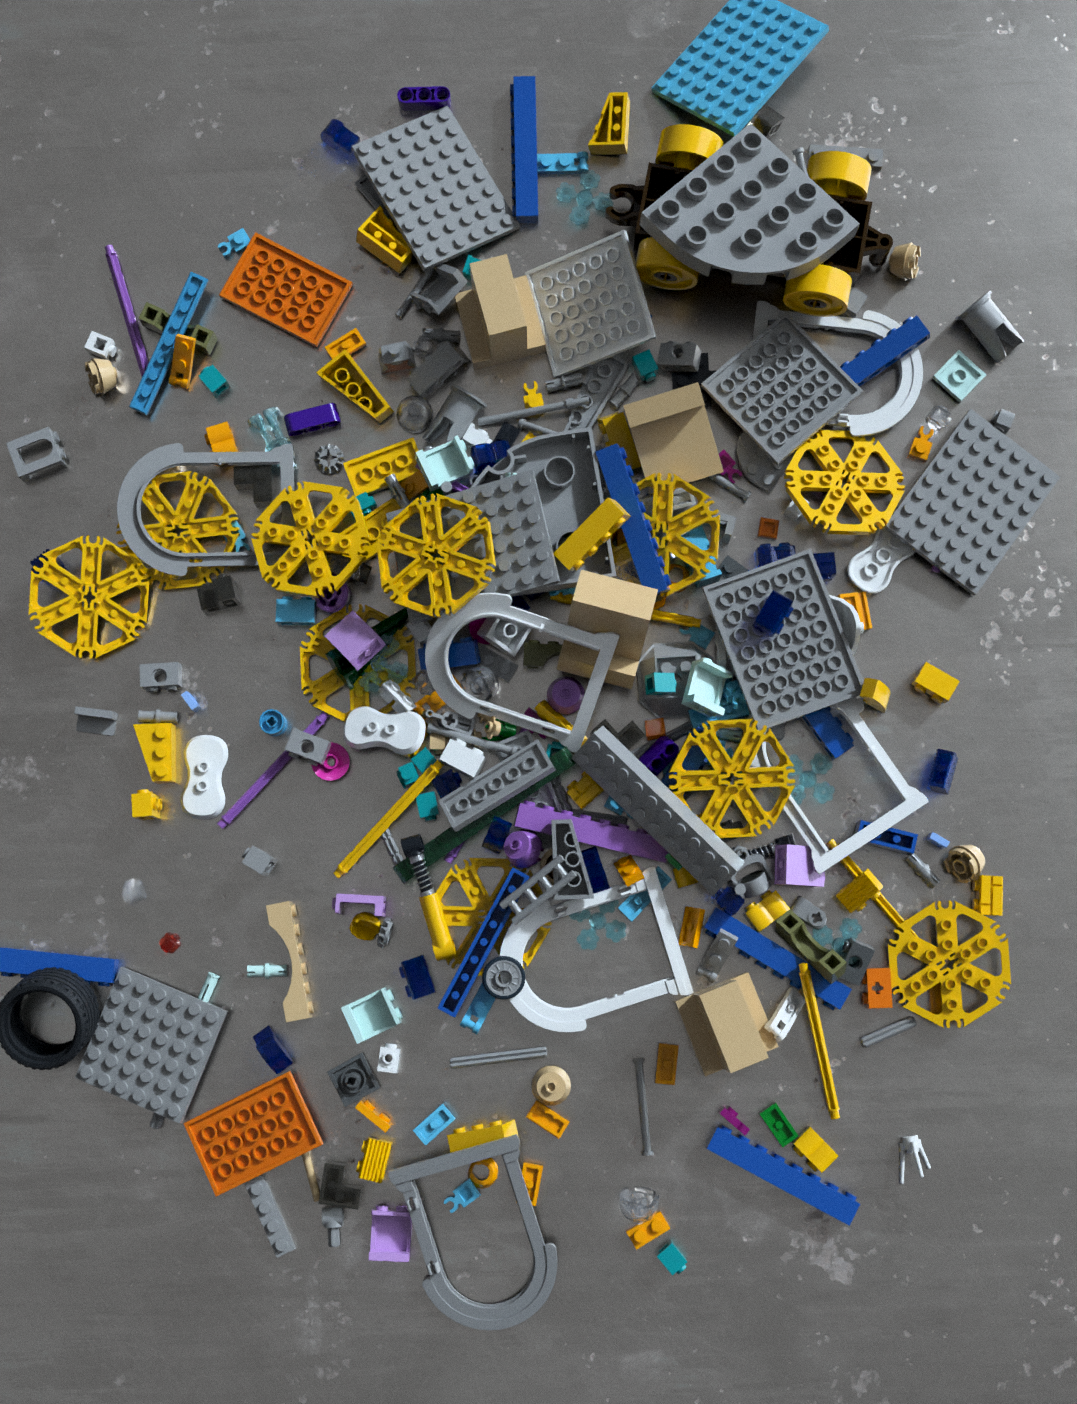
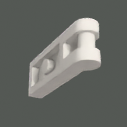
M794 987L788 988L773 1016L765 1024L764 1028L768 1032H772L778 1042L786 1037L805 1004V998Z

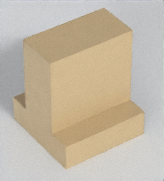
M507 254L470 263L472 289L457 293L455 303L473 369L478 370L546 352V344L527 276L513 278Z
M698 382L623 405L645 478L656 473L655 480L658 481L657 474L661 473V479L666 480L668 473H671V482H673L675 474L689 483L724 472ZM648 487L649 493L653 494L654 489Z
M581 570L572 599L567 625L593 634L598 632H614L619 634L620 637L604 682L632 689L658 589ZM564 640L557 670L590 678L599 651Z
M748 972L674 1001L704 1076L723 1069L733 1073L769 1058L767 1051L779 1047L774 1034L764 1028L768 1019Z

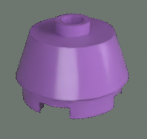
M345 582L337 592L334 590L333 594L326 588L323 592L325 597L322 598L318 593L319 598H315L317 602L316 605L320 609L330 613L337 612L349 602L351 590Z
M560 677L550 684L547 690V701L554 711L560 714H571L580 709L585 691L581 683L575 678Z
M530 830L513 832L506 838L504 843V851L509 862L518 868H528L535 865L539 861L538 857L541 849L543 850L541 840L536 833Z

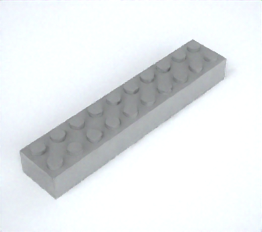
M604 726L595 731L572 757L599 786L712 895L745 863Z

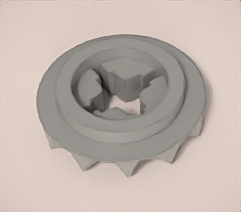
M327 444L320 446V449L315 452L314 462L317 469L322 473L333 474L342 468L344 455L342 450L336 445ZM328 452L330 453L331 457H334V459L331 460L330 466L326 460H323L324 458H327Z
M386 917L382 922L377 939V945L380 948H384L389 942L393 928L391 918Z

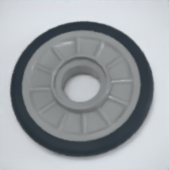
M499 956L492 959L485 966L482 974L485 990L494 998L501 1000L510 999L518 995L524 987L526 978L522 965L516 959L509 956ZM506 972L509 974L510 978L507 983L499 982L498 976L500 973Z

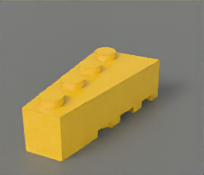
M346 349L316 372L320 378L377 422L381 423L394 413L393 409Z
M607 498L554 552V556L568 570H579L584 565V560L594 555L598 547L605 543L631 516L616 500Z

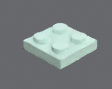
M958 350L932 378L960 403L985 378L986 374Z

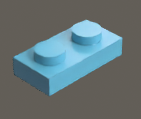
M441 1104L413 1129V1132L426 1146L456 1118L444 1104Z

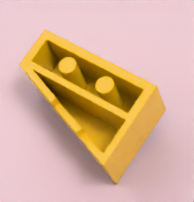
M611 92L608 94L599 122L595 126V132L588 143L591 155L627 154L630 115L628 92Z
M379 206L357 229L356 242L400 274L411 262L413 253L402 234L398 233L391 219L387 218L382 207Z
M616 412L597 419L600 433L605 439V447L617 443L620 447H624L627 458H625L627 466L630 465L632 469L640 467L639 456L624 412Z
M172 723L133 724L152 782L157 784L176 783V726Z
M515 1119L501 1122V1120L489 1122L490 1125L483 1126V1123L471 1126L472 1129L465 1130V1127L453 1129V1133L447 1135L450 1153L511 1135H518Z

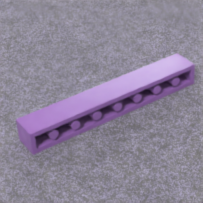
M524 800L523 804H518L513 826L552 835L551 820L572 819L578 842L666 863L667 861L665 856L668 854V851L644 829L637 828L636 831L629 830L630 826L620 823L616 827L610 825L611 821L599 819V822L591 820V816L583 814L579 818L572 816L573 812L562 810L559 813L554 811V807L543 805L542 808L535 807L534 802Z

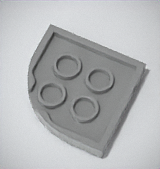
M743 430L738 439L736 454L738 455L739 466L743 474L753 484L770 494L797 449L777 466Z

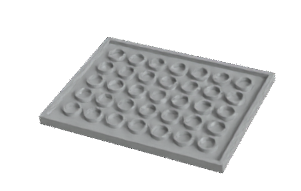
M448 105L351 147V151L423 271L429 270L520 228L519 222L516 220V217L512 216L510 207Z
M970 409L893 512L888 524L884 528L974 596L1060 479V476Z
M533 470L446 495V497L476 506L482 511L478 520L486 517L490 522L496 566L489 565L495 569V572H486V577H489L491 582L482 580V582L489 585L480 593H501L515 596L560 583ZM444 507L441 510L443 533L445 534L463 519L465 513L450 507ZM405 508L386 513L387 521H391ZM415 513L400 526V532L423 540L420 513ZM477 534L457 552L479 560L484 559L486 551L483 535ZM438 551L436 553H429L434 560L439 557L443 558L438 554ZM394 552L399 572L415 560ZM448 571L452 598L458 600L473 588L474 580ZM428 577L408 593L410 601L424 606L431 604ZM407 608L409 621L412 625L434 619Z
M811 549L702 588L753 721H758L756 725L757 730L762 729L763 725H766L767 729L860 695L863 679Z

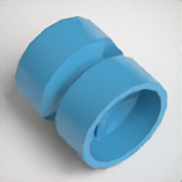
M266 710L259 719L261 729L271 737H280L287 731L288 722L285 716L277 710Z

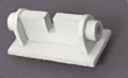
M391 680L384 682L378 689L379 695L388 704L393 700L395 701L392 708L397 713L410 712L417 707L413 700L400 690L399 685Z

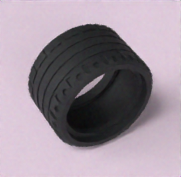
M47 967L43 970L38 969L24 977L4 996V999L0 1002V1043L2 1049L5 1050V1053L12 1060L34 1070H52L53 1068L56 1069L64 1066L68 1061L70 1062L76 1057L94 1035L98 1027L97 1023L99 1022L100 1014L97 996L94 994V990L91 989L90 984L84 981V978L64 968ZM32 992H47L65 1001L75 1019L76 1026L73 1039L62 1044H50L34 1037L27 1030L22 1020L21 1006L24 996Z

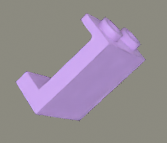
M353 610L325 635L327 640L357 671L386 645L380 636Z
M775 845V885L824 887L825 871L818 874L814 869L811 858L812 851L809 846Z
M336 893V898L332 900V909L335 910L336 914L343 915L345 903L375 905L374 916L386 917L387 897Z
M376 1205V1208L371 1210L372 1225L369 1260L409 1262L412 1220L407 1206H396V1209H388L387 1205Z

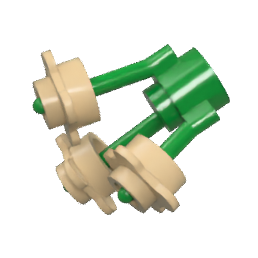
M478 713L477 717H480L479 723H482V721L486 722L484 731L487 733V737H482L481 732H476L475 729H473L471 736L488 741H502L516 735V725L496 719L495 716L490 717ZM469 743V745H473V747H475V748H476V747H481V746H478V745H474V744Z

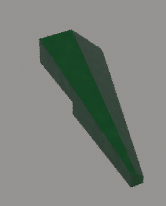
M403 608L371 627L386 645L358 671L336 648L325 654L332 669L348 689L354 688L353 684L360 676L363 677L366 673L365 669L369 664L377 660L393 640L392 636L398 629L401 630L404 627L403 623L408 618L407 608Z

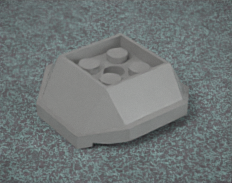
M693 641L654 643L640 658L637 667L639 702L653 713L656 718H690L688 710H691V708L683 705L682 700L692 661L709 658L713 662V657ZM654 672L674 673L681 677V682L677 683L675 693L669 695H646L645 675Z

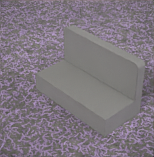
M75 707L74 714L78 715L76 731L107 736L115 735L118 717L116 712Z

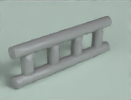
M561 854L499 903L503 909L509 906L515 913V916L511 919L515 925L577 877L573 870L567 874L560 865L565 861ZM554 869L561 879L552 886L545 876ZM537 882H540L546 891L537 898L530 888ZM524 894L531 903L521 910L515 900Z

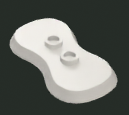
M878 528L872 544L864 551L856 554L849 562L848 576L858 588L867 593L881 592L888 586L896 566L912 556L916 551L887 529L883 528L880 530Z
M362 706L353 709L348 714L343 728V737L346 744L354 749L385 747L397 754L408 755L416 752L422 745L426 727L422 716L412 711L384 714L371 707Z
M212 735L193 737L188 741L184 749V761L188 777L180 802L183 812L194 819L206 820L215 818L222 812L225 806V794L221 777L229 754L226 743L219 737Z

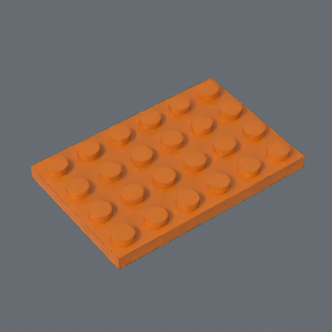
M255 232L219 296L299 339L318 347L352 288L353 283Z
M291 1071L183 1123L215 1196L223 1194L323 1145V1141Z

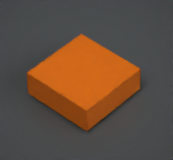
M761 517L757 537L776 540L779 520Z
M664 718L645 721L647 740L666 736Z

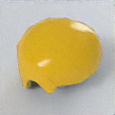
M361 912L354 916L349 929L356 938L373 940L380 931L381 922L374 914Z

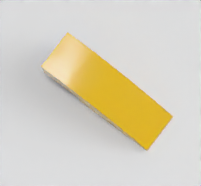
M865 678L860 697L868 705L885 713L891 692L880 680Z

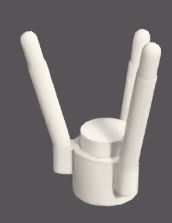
M918 1135L903 1137V1143H899L900 1184L904 1183L905 1150H907V1154H914L921 1178L924 1175L918 1152H920L927 1169L931 1168Z

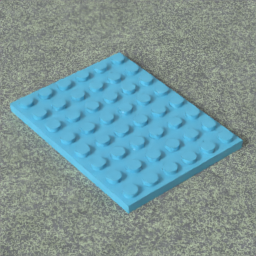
M729 0L651 87L652 92L734 137L746 126L829 32V26L778 0Z

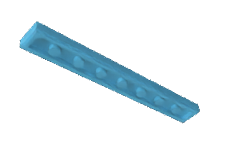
M190 272L129 405L131 409L148 415L173 360L175 336L177 334H185L209 281L207 278Z

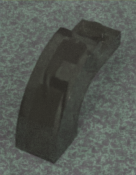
M325 552L332 575L337 576L351 561L349 557ZM362 563L347 581L353 584L366 585L372 567Z

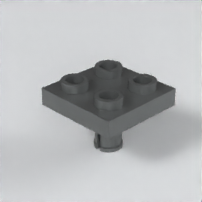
M363 1052L327 1071L345 1107L381 1088Z

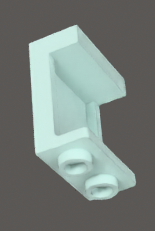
M458 435L454 436L452 441L426 452L423 449L415 452V460L431 492L441 488V484L445 481L453 483L473 473V467H475L471 456H467L465 452L467 450L463 440L459 439Z
M709 658L692 661L682 704L711 719L723 716L725 708L719 706L725 680L731 678L733 673L724 666L716 665Z
M386 987L381 988L372 994L341 1007L357 1044L402 1023L400 1019L403 1016L398 1007L395 1008L392 1001L395 999L390 989L387 990Z

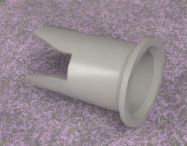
M990 290L955 319L964 321L996 361L995 363H998L1006 357L999 337L1014 348L1025 340L1022 339L991 300L990 294L992 292Z
M450 383V394L422 438L431 444L451 423L452 426L446 443L452 441L454 436L457 435L461 440L478 411L486 408L487 404L462 387Z

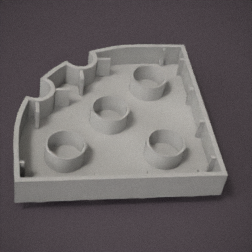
M750 123L641 213L639 225L673 257L703 275L709 276L710 272L717 268L731 273V283L763 285L767 274L783 273L786 280H790L822 264L856 235L860 223Z
M592 427L545 434L511 447L507 450L505 458L496 463L492 468L488 465L471 488L505 478V473H511L512 476L513 473L519 474L533 470L554 553L604 502ZM610 538L598 547L594 555L587 557L584 560V565L577 571L568 570L554 556L560 583L515 596L574 588L577 586L581 570L616 578Z

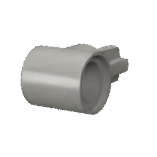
M343 1207L322 1208V1225L324 1228H327L329 1247H338L340 1245L339 1227H342L344 1224Z

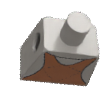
M406 341L380 346L378 358L381 374L416 367L413 349Z

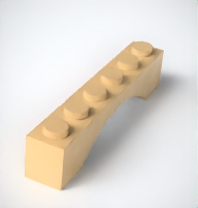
M291 901L266 905L269 925L284 940L292 963L291 984L283 1001L286 1022L311 1018V1013H314L312 1001L309 1002L308 998L311 990L309 982L305 981L304 974H307V967L305 962L302 963L301 955H304L302 943L298 941L300 927L299 924H295L294 916H297L295 904L292 905Z

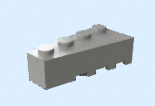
M572 819L551 820L553 859L561 854L565 861L560 865L567 874L573 870L577 877L554 894V900L594 899ZM553 869L555 884L561 879V877Z

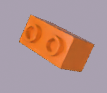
M867 968L861 981L865 990L862 993V1004H865V1008L868 1009L893 1008L890 968ZM875 982L877 986H880V990H872V986H875Z

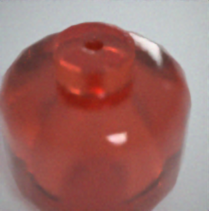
M171 932L165 933L159 941L161 949L166 953H174L181 945L180 940H178L180 938L179 935L176 933L172 934Z

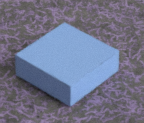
M185 691L181 694L192 711L196 713L201 709L191 693Z
M934 832L929 833L926 841L941 849L947 848L950 841Z

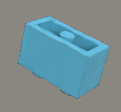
M283 596L282 599H276L275 622L278 625L314 626L316 625L317 603L315 600H312V597H301L300 600L293 599L290 596Z

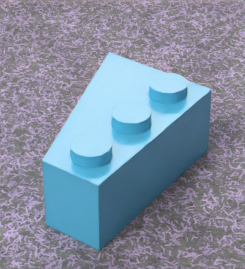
M702 525L682 535L683 538L700 549H709L710 544ZM710 556V559L716 561L715 557ZM684 562L686 567H690L691 573L689 574V576H691L694 572V569L691 565ZM709 562L706 564V568L711 572L706 573L701 570L707 577L693 584H696L698 589L719 582L722 575L721 570H717L716 565Z

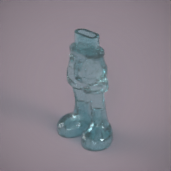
M272 407L263 411V415L273 431L275 440L271 437L260 413L252 416L247 421L250 428H256L262 435L266 444L265 452L284 444H292L288 437H284L278 425L277 417L281 413L278 407Z

